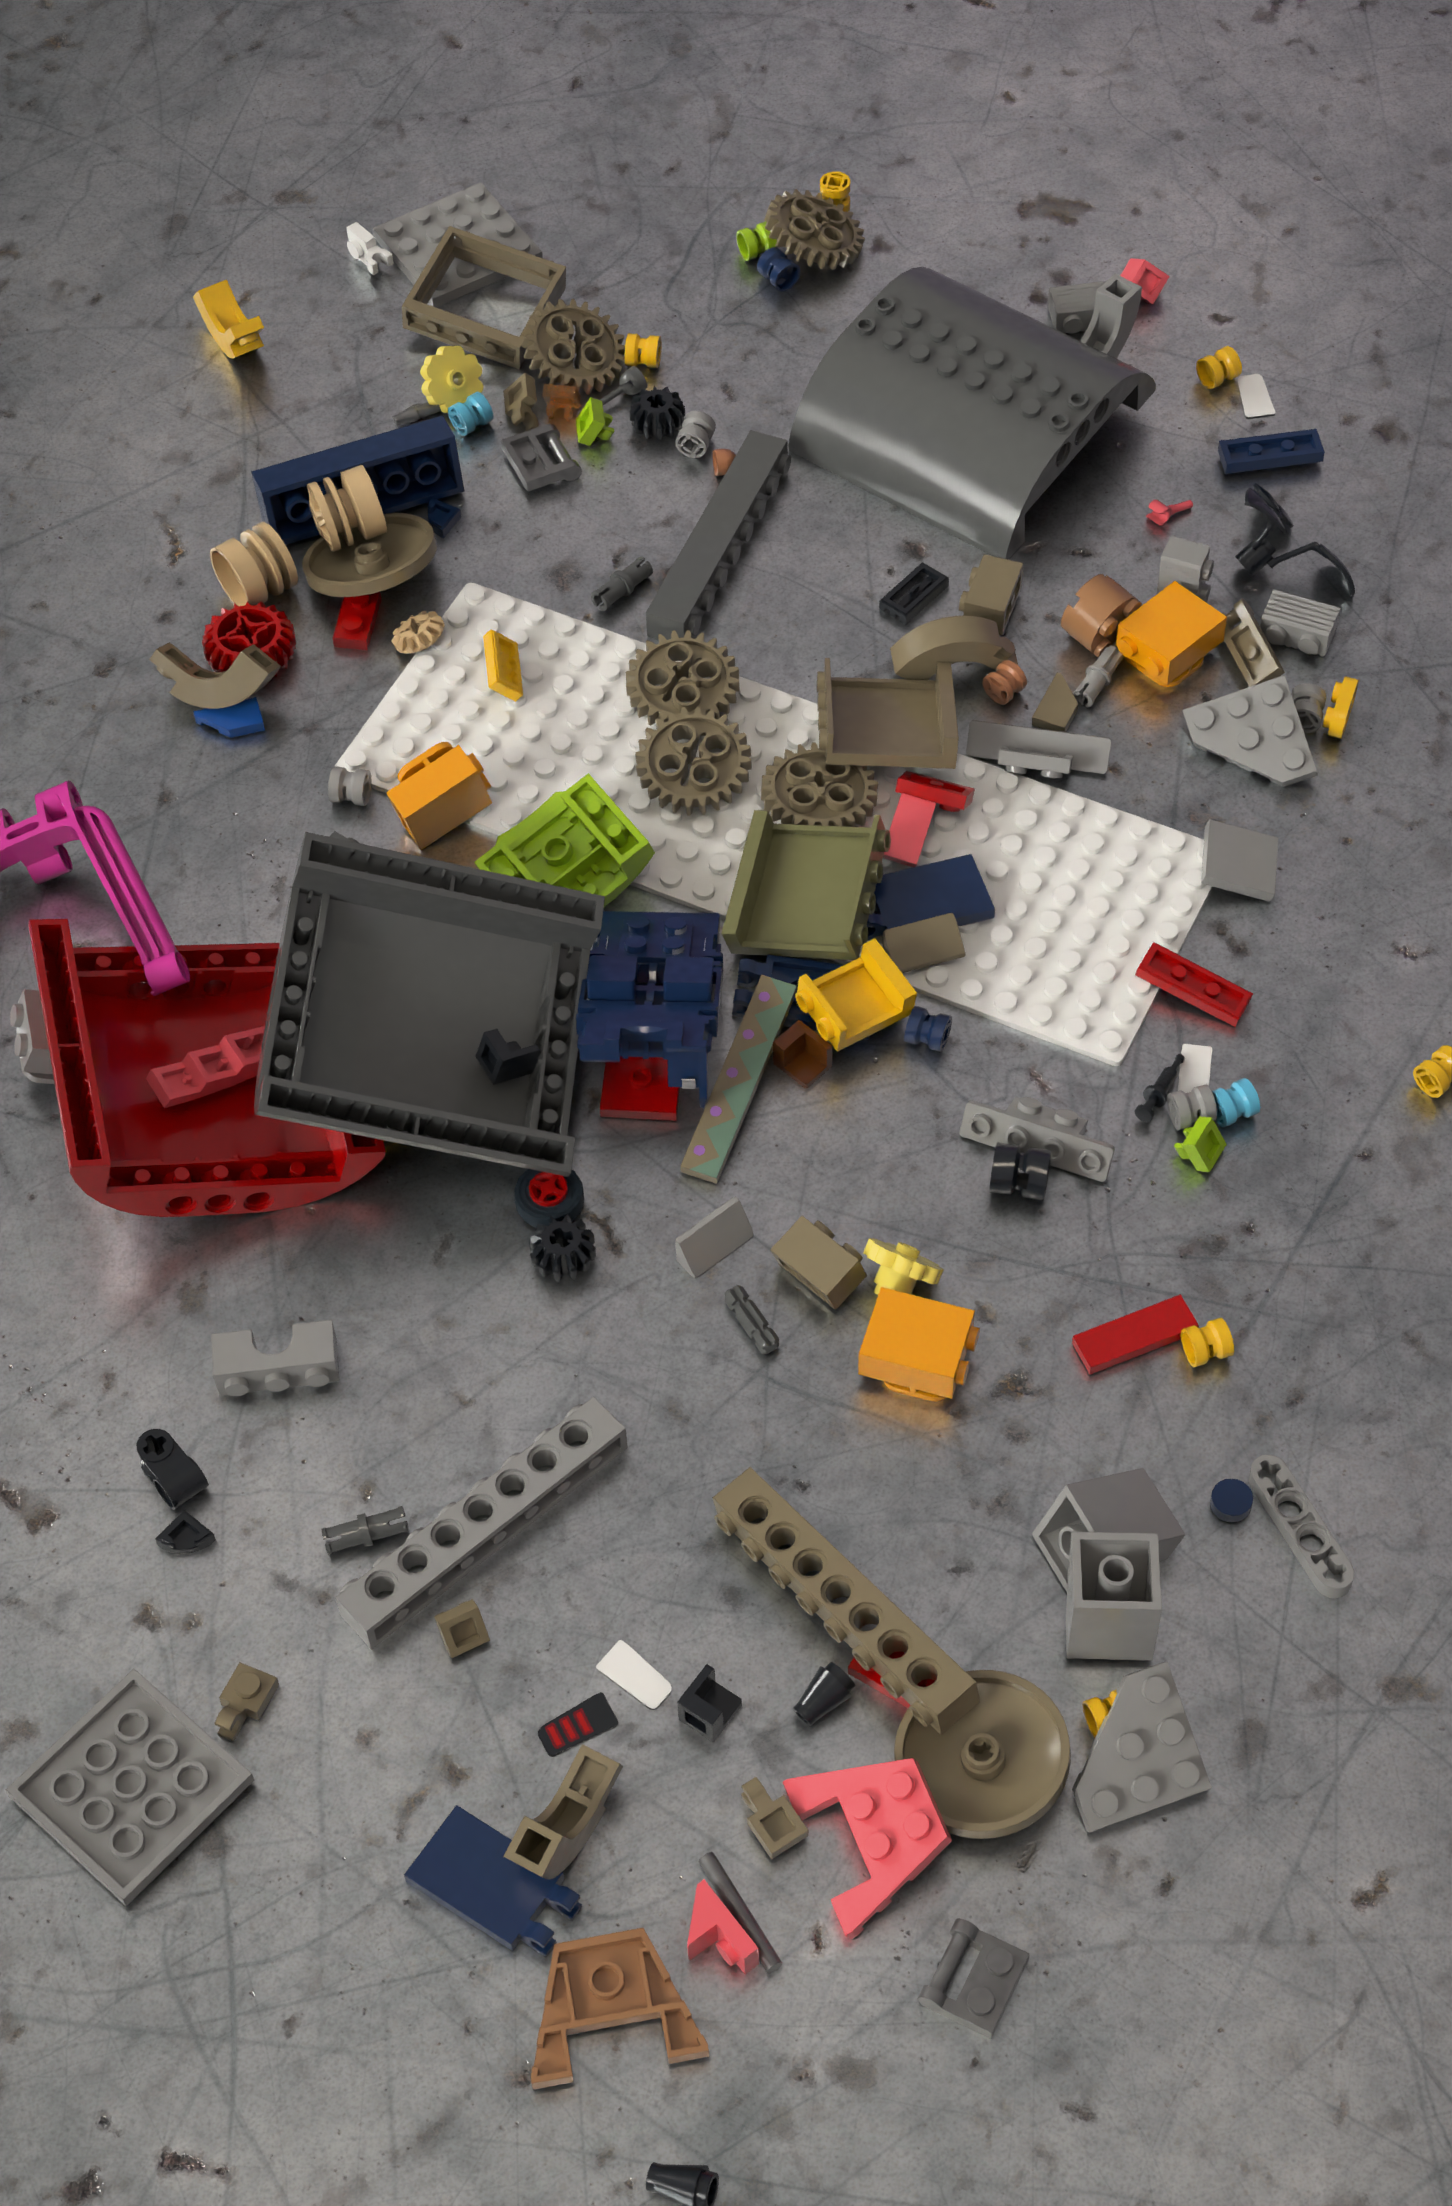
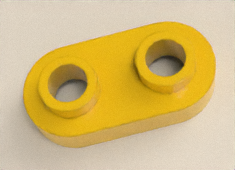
M1345 676L1342 683L1336 681L1331 697V702L1336 704L1334 708L1327 707L1323 721V727L1329 729L1328 736L1339 739L1343 738L1354 704L1359 679Z

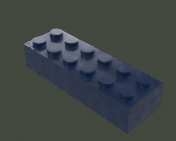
M442 415L251 471L262 521L269 524L278 533L285 545L320 535L310 511L307 484L317 482L324 495L326 491L323 478L329 477L337 490L341 489L340 472L359 465L364 466L371 479L383 514L394 513L430 502L432 498L438 500L464 492L455 435Z

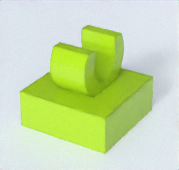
M590 397L576 418L578 443L591 446L596 437L602 440H609L614 433V428L608 427L613 417L604 413L601 400Z
M1199 1116L1193 1127H1187L1183 1130L1186 1137L1184 1142L1175 1143L1174 1147L1182 1159L1191 1160L1197 1171L1210 1172L1227 1144L1213 1118Z

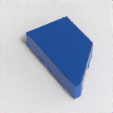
M257 697L245 699L238 704L225 708H205L193 711L197 724L201 726L206 724L216 728L220 734L229 738L265 730Z

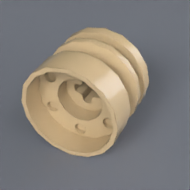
M363 465L340 472L342 488L338 490L329 477L323 478L326 491L324 495L317 482L307 484L312 517L319 534L327 542L332 552L341 549L339 533L342 534L348 546L354 545L352 528L357 527L366 540L387 533V526L380 502Z
M264 521L253 526L252 531L248 529L242 532L240 541L231 538L210 549V559L217 579L230 600L238 606L246 605L247 601L251 605H257L260 601L264 603L268 599V592L276 596L283 593V589H290L298 583L297 569L290 552L278 533Z

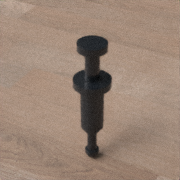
M1176 1055L1172 1066L1164 1068L1154 1085H1149L1145 1088L1143 1096L1146 1103L1138 1105L1134 1111L1138 1119L1150 1122L1154 1117L1152 1110L1154 1106L1162 1107L1166 1104V1093L1177 1078L1176 1070L1184 1062V1055Z

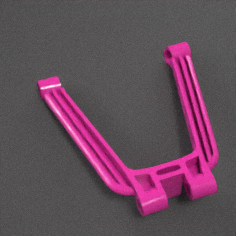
M69 780L35 794L37 815L16 824L6 809H0V872L21 861L26 866L33 881L37 885H41L73 870L71 858L63 844L80 840L141 957L145 976L153 990L151 994L156 996L190 982V973L184 958L177 951L112 820L103 810L94 806H83L79 792Z

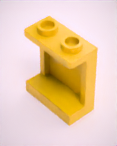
M876 938L862 945L859 958L813 981L807 974L800 976L797 993L795 994L800 1009L804 1013L810 1014L816 1023L820 1036L825 1041L829 1040L837 1052L909 1016L915 1006L917 996L915 989Z

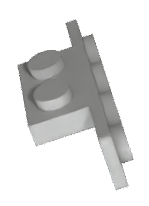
M972 720L969 724L966 755L998 760L999 765H1006L1005 771L1025 774L1027 773V768L1041 770V776L1049 778H1062L1063 773L1069 774L1071 770L1105 774L1108 769L1111 739Z
M1015 1097L1006 1110L969 1100L965 1107L959 1132L962 1137L996 1147L997 1142L1019 1145L1021 1152H1026L1030 1147L1051 1150V1166L1100 1182H1105L1108 1177L1115 1147L1111 1144L1083 1136L1088 1123L1087 1119L1078 1117L1075 1112L1068 1109L1056 1110L1044 1106L1040 1101L1030 1097Z

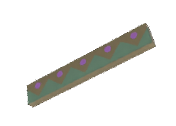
M761 975L681 1163L680 1170L682 1173L715 1184L718 1183L773 1051V1041L778 1038L794 1001L795 994L797 993L796 985Z

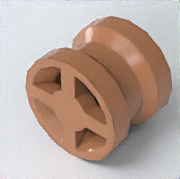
M1004 660L997 666L996 672H990L983 678L982 684L986 694L994 702L1005 705L1013 699L1014 693H1019L1026 687L1027 678L1017 664L1010 660Z

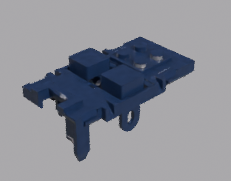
M603 911L601 931L597 936V942H594L592 950H590L587 978L582 980L578 1014L576 1015L577 1048L580 1050V1060L584 1062H620V1056H623V1059H628L629 1057H643V1059L663 1057L664 1060H668V1087H682V1089L699 1088L700 1108H704L708 1095V1053L712 1048V1037H717L723 982V953H721V944H718L720 913ZM637 983H648L647 986L637 985ZM656 983H663V986H656ZM713 984H716L714 1002H710L712 999Z

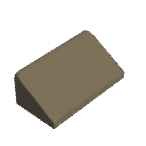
M953 913L890 928L883 932V949L902 973L965 957L964 946Z

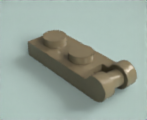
M1242 598L1233 605L1234 609L1225 615L1227 621L1224 641L1246 682L1251 687L1280 677L1285 672L1256 621L1252 608Z

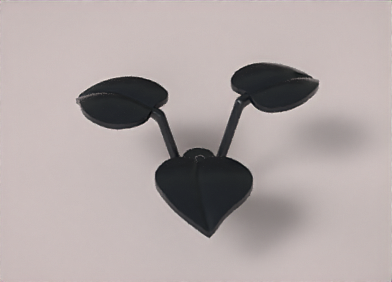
M1257 483L1253 485L1254 490L1249 488L1245 493V505L1256 508L1264 513L1267 525L1257 538L1235 556L1244 568L1254 576L1267 564L1272 569L1280 562L1313 550L1330 560L1343 573L1348 584L1350 597L1355 594V586L1348 569L1324 545L1312 542L1274 558L1272 556L1277 550L1266 538L1276 526L1282 531L1283 535L1286 533L1281 522L1282 519L1290 529L1294 525L1285 510L1268 491Z

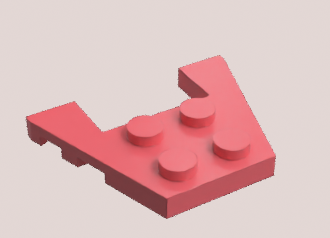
M914 1758L789 1778L783 1781L792 1807L802 1821L840 1802L871 1878L830 1899L844 1934L849 1939L857 1937L864 1930L862 1926L877 1911L881 1913L892 1902L891 1897L908 1880L913 1881L952 1842L920 1765Z

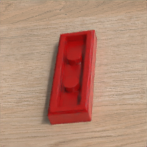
M1155 942L1152 943L1135 973L1136 976L1234 1027H1236L1253 996V993Z
M1180 1294L1076 1334L1072 1337V1344L1089 1375L1181 1340L1182 1329L1193 1325L1199 1328V1324Z

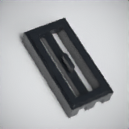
M922 562L879 600V609L884 612L887 609L890 610V616L893 618L900 616V622L906 625L949 586V577ZM926 574L928 575V577H927L926 579H924L920 584H916V583L919 582ZM907 591H909V594L906 597H904L898 604L895 603Z

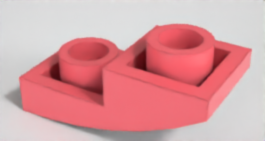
M901 793L889 830L891 836L890 849L888 852H884V859L910 867L917 866L936 803Z

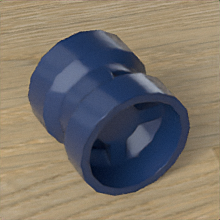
M778 247L766 250L757 263L758 272L765 279L770 280L771 285L780 292L791 289L797 283L801 274L799 266L793 260L788 259L787 255Z
M914 1006L906 1025L904 1041L914 1045L924 1042L931 1050L942 1052L949 1038L952 1016L943 1013L929 1015L927 1009Z

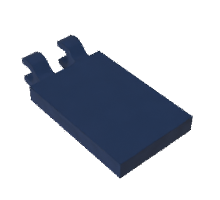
M972 854L883 874L882 881L876 884L874 892L877 914H869L867 921L868 940L882 936L883 932L887 929L948 913L954 914L958 927L993 919L995 917V907Z
M768 954L766 963L755 962L751 959H740L737 985L744 988L756 986L761 975H765L798 987L799 977L807 974L813 981L843 965ZM735 989L733 1016L744 1017L754 992L746 989ZM794 998L783 1027L790 1028L800 1020L813 1031L818 1032L813 1018L809 1013H804L800 1009L796 998Z
M456 1805L404 1874L406 1882L513 1951L518 1943L523 1941L536 1952L547 1957L554 1944L557 1943L552 1938L554 1931L544 1924L534 1921L546 1905H549L572 1921L582 1908V1904L578 1902L580 1895L566 1886H560L565 1880L563 1872L553 1879H545L503 1857L512 1840Z

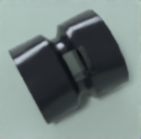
M997 1142L989 1191L1010 1196L1015 1191H1020L1024 1198L1044 1201L1050 1169L1051 1150L1030 1147L1026 1152H1021L1019 1145Z

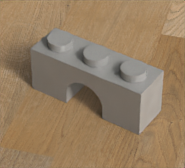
M332 1320L292 1324V1340L290 1345L284 1351L271 1355L257 1350L252 1329L211 1334L213 1377L219 1396H242L248 1392L262 1390L277 1392L283 1391L288 1387L304 1385L319 1387L326 1385L328 1382L340 1381L337 1338Z

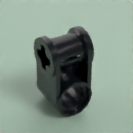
M150 1429L139 1437L136 1446L137 1453L141 1459V1469L171 1509L175 1510L209 1486L200 1467L191 1457L185 1454L168 1432L161 1429Z

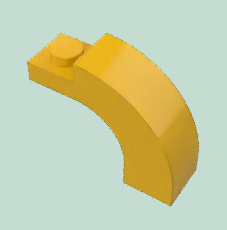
M227 279L198 290L193 296L209 332L229 358H236L264 346L259 335L264 329L260 317L257 316L249 320L245 317Z

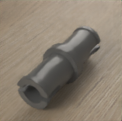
M638 557L624 570L615 571L611 574L610 580L591 593L593 604L597 607L603 602L599 606V610L605 611L621 597L631 595L635 586L653 574L650 562L646 561L641 566L640 564L645 561V558Z
M403 1506L368 1517L365 1513L357 1515V1520L329 1528H321L323 1540L341 1536L340 1540L325 1544L328 1555L364 1544L365 1547L373 1546V1541L409 1532L407 1521L393 1525L389 1524L392 1520L406 1517Z

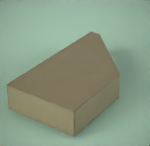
M1056 673L1033 714V726L1046 730L1067 732L1077 714L1078 702L1061 673Z

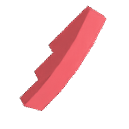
M265 1026L225 1035L219 1045L188 1052L182 1062L151 1069L145 1079L165 1109L207 1096L253 1078L258 1073Z

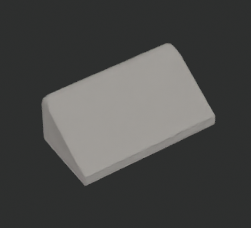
M736 1196L732 1197L675 1239L677 1262L692 1277L697 1278L753 1237L752 1227L740 1200Z

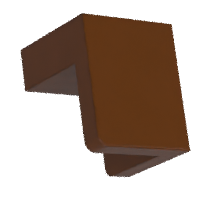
M798 1020L773 1041V1064L802 1087L809 1088L832 1068V1045L802 1021Z

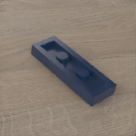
M1317 429L1221 440L1218 444V453L1225 474L1323 462L1325 453Z

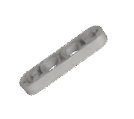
M1266 1454L1259 1456L1253 1461L1250 1468L1249 1484L1315 1588L1328 1598L1343 1597L1349 1592L1354 1579V1569L1351 1562L1286 1463L1275 1455ZM1262 1470H1265L1268 1474L1276 1473L1274 1484L1268 1477L1260 1478ZM1275 1486H1276V1488L1278 1489V1492L1275 1493L1274 1496H1273L1274 1489H1275ZM1284 1501H1293L1300 1506L1302 1512L1298 1516L1287 1517L1280 1512L1278 1505ZM1307 1534L1316 1535L1322 1540L1323 1547L1316 1551L1308 1550L1302 1546L1300 1538ZM1329 1556L1326 1566L1323 1560ZM1328 1568L1334 1575L1342 1574L1340 1583H1337L1334 1578L1326 1579Z

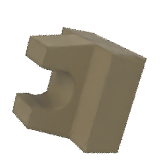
M473 1599L465 1601L446 1612H441L434 1617L446 1650L451 1658L490 1641L479 1608Z

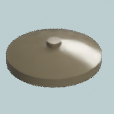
M403 513L384 514L387 533L366 540L357 527L352 528L354 545L348 546L342 534L339 533L341 549L332 552L327 542L321 537L308 549L302 561L307 583L316 592L333 597L363 596L399 585L421 572L434 558L437 551V541L430 523L421 517Z
M966 1671L976 1681L980 1702L942 1735L931 1725L924 1727L920 1724L908 1708L897 1730L894 1759L897 1761L914 1758L919 1763L950 1834L973 1839L1007 1836L1038 1821L1060 1797L1068 1779L1071 1765L1069 1735L1063 1716L1057 1706L1044 1691L1033 1683L1014 1674L1002 1671Z

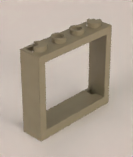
M449 226L402 305L403 328L452 346H461L463 350L521 369L526 360L524 358L526 349L522 347L524 329L518 337L430 306L428 302L456 257L546 289L532 315H535L537 308L544 309L548 301L556 307L558 299L561 298L566 289V266Z

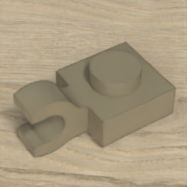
M524 373L505 389L503 393L505 414L511 417L512 423L515 426L523 422L525 431L538 427V419L531 410L537 402L535 379Z
M239 1662L219 1697L220 1703L224 1708L215 1720V1725L221 1727L218 1731V1736L234 1741L247 1716L259 1721L279 1686L278 1678Z
M757 1777L741 1786L744 1791L741 1793V1796L751 1811L754 1812L753 1815L747 1818V1824L771 1859L808 1837V1828L785 1795L772 1801Z

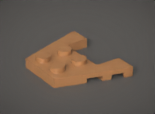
M644 1928L554 1944L544 1999L543 2017L537 2038V2051L534 2067L532 2066L531 2072L533 2090L574 2082L567 2042L568 2035L660 2018L662 2021L669 2064L710 2057L707 2041L698 2030L692 2019V2014L678 1994L667 1969Z

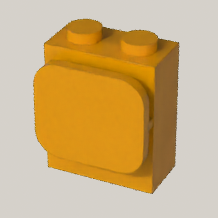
M1174 581L1118 624L1116 646L1129 664L1163 687H1174L1197 671L1203 665L1204 656L1224 641L1227 617Z
M441 742L434 745L404 765L398 773L400 784L386 792L402 825L420 850L426 848L492 804L487 792L491 785L483 774L484 769L473 753L467 756L459 745L454 748L449 742Z
M881 1287L859 1351L858 1374L882 1380L890 1390L934 1402L941 1401L946 1397L952 1399L956 1385H964L969 1369V1361H965L967 1350L975 1351L980 1328L974 1327L975 1310Z

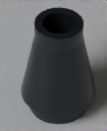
M830 1662L825 1668L819 1667L799 1702L792 1709L802 1721L811 1727L818 1719L851 1697L850 1691L856 1685L839 1666Z
M653 2162L647 2173L646 2190L657 2193L680 2206H713L718 2192V2173L709 2171L707 2165H675Z

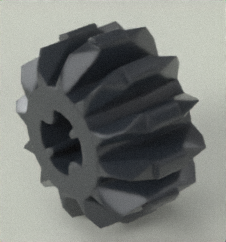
M654 385L653 390L642 389L640 395L633 396L631 410L629 411L630 421H632L636 434H644L647 440L652 437H658L661 441L662 436L665 435L673 438L674 432L682 429L685 406L678 392L671 393L668 387L657 390Z
M566 1214L563 1220L558 1222L550 1216L548 1220L549 1226L537 1224L535 1229L536 1235L530 1236L529 1247L532 1251L530 1258L534 1267H539L543 1278L554 1273V1279L559 1283L563 1275H569L575 1281L577 1271L588 1273L590 1268L589 1261L595 1260L596 1247L594 1246V1234L591 1230L586 1229L582 1219L571 1223V1218Z

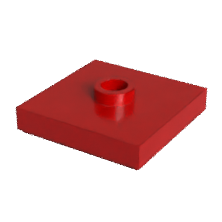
M620 1056V1062H605L600 1117L676 1121L680 1087H668V1060H664L663 1057H649V1059L629 1057L628 1059H623V1056Z

